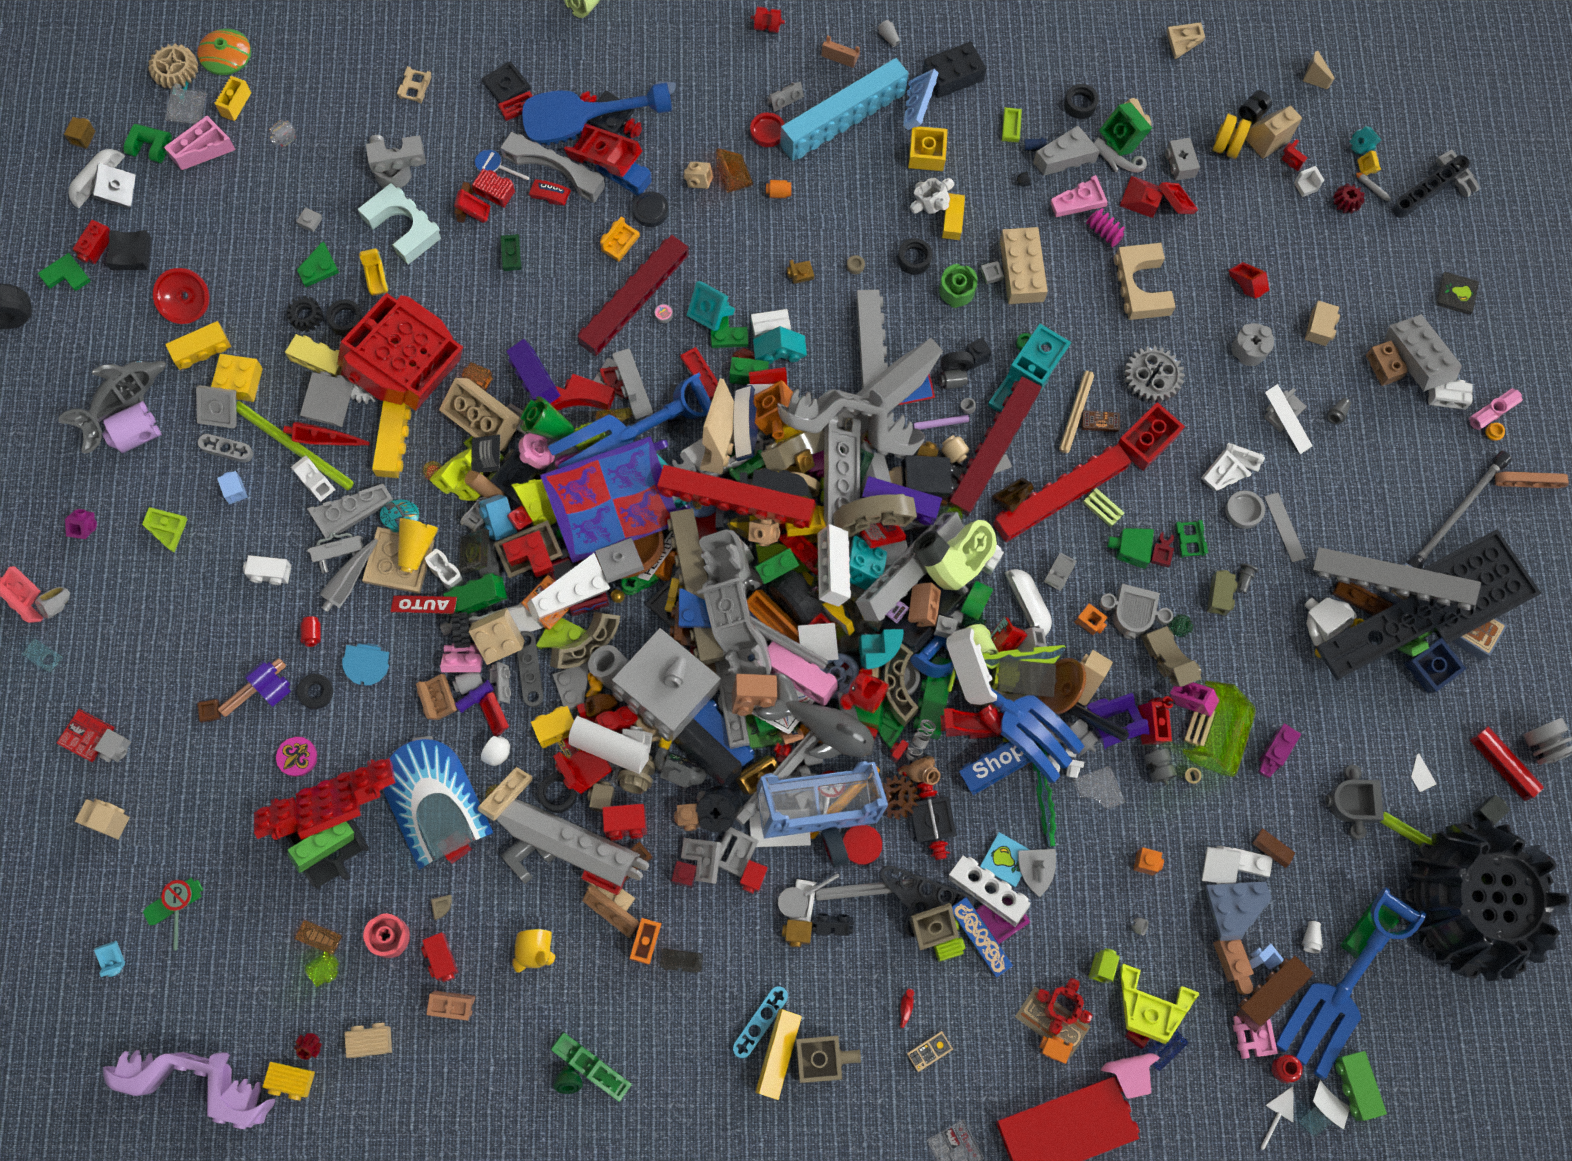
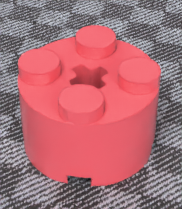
M381 914L367 923L363 938L370 952L383 958H393L401 955L408 946L410 932L409 927L398 917L392 914ZM384 934H390V938H383Z

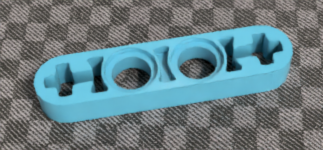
M775 987L770 991L734 1043L733 1051L737 1057L746 1058L751 1054L777 1016L778 1010L782 1009L786 1003L788 993L783 987ZM780 991H782V997L784 998V1000L777 1001L775 1006H778L779 1008L775 1010V1008L772 1005L767 1004L766 1002L770 1000L772 1003L775 999L773 993H779ZM763 1008H770L773 1015L770 1019L765 1020L761 1017V1010ZM752 1025L759 1026L761 1030L760 1035L757 1037L750 1036L748 1032L749 1027ZM745 1034L748 1039L755 1041V1043L751 1045L749 1042L746 1046L748 1052L739 1054L737 1045L744 1044L746 1039L742 1037Z

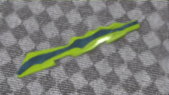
M1064 645L1033 648L1034 652L1020 653L1016 649L999 652L995 655H990V653L982 655L989 669L995 667L1001 669L1005 665L1016 667L1020 661L1054 664L1066 647Z

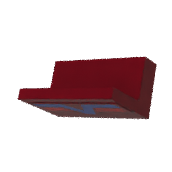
M606 592L593 597L590 601L570 606L572 617L609 606Z

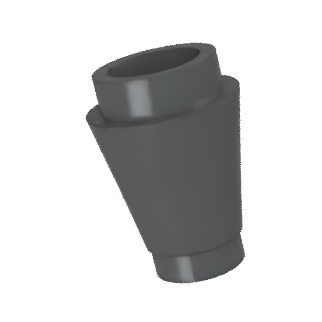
M1342 398L1328 411L1327 418L1331 423L1338 425L1345 421L1351 405L1350 400Z

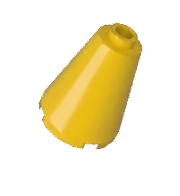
M400 518L398 566L401 567V571L412 573L413 570L417 571L437 534V527L429 524L425 525L415 520Z

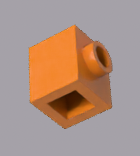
M1142 847L1137 851L1133 870L1152 876L1163 868L1164 859H1161L1162 852Z

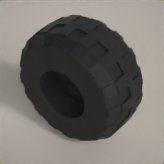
M6 283L0 284V330L18 328L24 325L31 317L30 297L18 286Z
M790 570L771 581L769 590L776 603L799 626L808 625L822 613L823 606L819 596L796 571Z

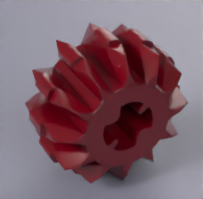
M1346 183L1335 192L1333 204L1338 205L1337 210L1342 209L1343 214L1348 211L1351 215L1354 211L1360 210L1364 204L1365 199L1363 197L1365 193L1360 192L1361 187L1356 188L1355 183L1351 186Z

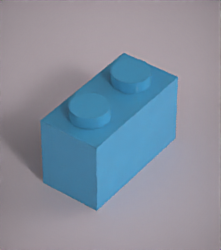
M498 494L479 502V514L485 521L486 526H484V530L488 537L499 540L517 533L516 528L507 517L511 510L506 496Z

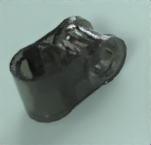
M864 632L854 633L850 636L844 635L837 640L838 653L854 657L860 656L858 639L861 635H864Z

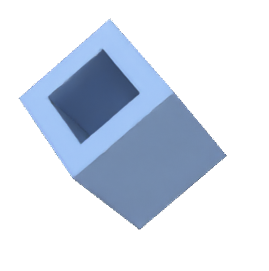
M236 471L224 473L221 477L217 478L223 496L229 504L248 498L241 477Z

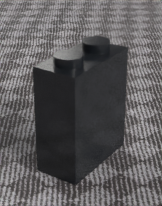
M906 455L901 461L902 486L940 497L942 500H946L953 493L954 484L951 482L953 466L950 465V458Z

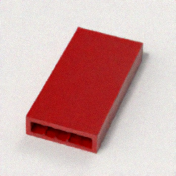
M1115 1076L1109 1077L995 1121L1010 1161H1084L1138 1140V1133L1140 1131L1137 1123L1131 1119L1129 1114L1131 1108L1128 1101L1123 1099L1121 1094L1123 1089L1119 1080H1116Z

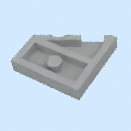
M588 662L581 664V666L553 674L563 706H568L569 710L576 709L579 704H585V693L588 683L587 675L589 672Z

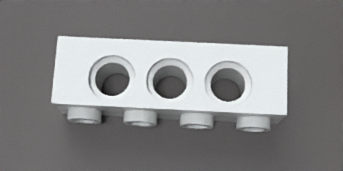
M962 856L949 874L948 880L1016 927L1030 907L1029 899L1020 892L1017 894L1011 890L1012 887L1003 880L1000 882L994 878L995 875L990 870H983L977 866L978 863L973 858ZM970 874H976L979 877V880L976 882H972L969 880L968 876ZM993 886L996 892L989 894L985 891V887ZM1010 898L1013 904L1006 906L1002 903V899Z

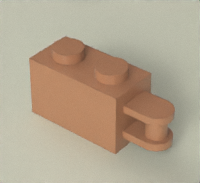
M1218 940L1213 942L1228 982L1234 981L1236 989L1241 995L1251 993L1253 985L1249 975L1254 973L1241 940Z

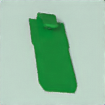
M192 877L185 881L192 891L189 904L202 897L200 892L204 890L199 880L193 881ZM162 898L147 906L143 911L149 925H156L174 913L173 910H169L164 906Z

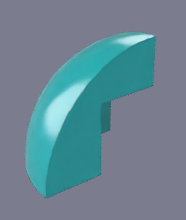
M903 629L883 630L878 635L860 636L858 639L859 652L864 670L878 668L889 662L896 655L902 644Z

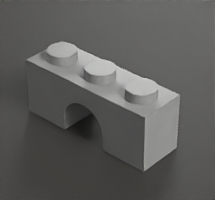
M420 135L402 138L403 146L397 152H389L384 141L366 144L368 163L372 173L426 164Z

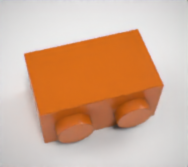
M641 918L629 960L646 965L650 964L661 923Z

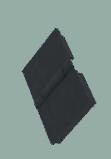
M928 573L918 580L917 584L933 583L941 590L938 616L950 617L966 600L964 594L958 590H946L940 587ZM912 588L907 592V595L900 600L907 607H909V609ZM909 610L898 623H895L885 615L884 619L879 621L874 629L880 633L883 630L903 629L902 644L912 651L913 655L917 654L935 633L936 626L919 627L917 622H909Z

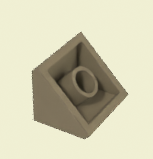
M951 903L913 915L909 919L920 950L959 937Z

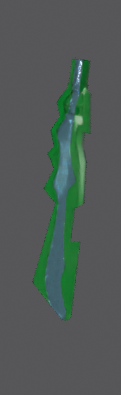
M1034 740L1038 748L1047 757V751ZM1033 763V770L1037 771L1039 785L1036 787L1042 812L1043 832L1047 838V846H1055L1054 834L1056 824L1054 820L1056 814L1053 809L1054 803L1051 800L1052 789L1047 785L1046 777Z

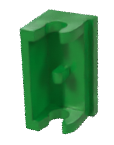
M761 449L757 451V455L734 469L732 467L728 469L734 481L740 482L741 472H747L748 479L753 480L754 470L766 468L761 455Z

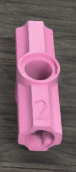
M1510 389L1469 417L1470 425L1474 429L1481 430L1523 400L1522 394L1518 390Z

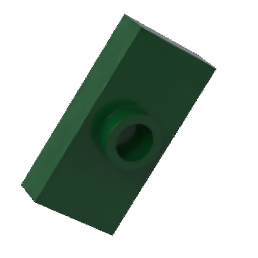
M519 234L502 235L503 271L522 270Z

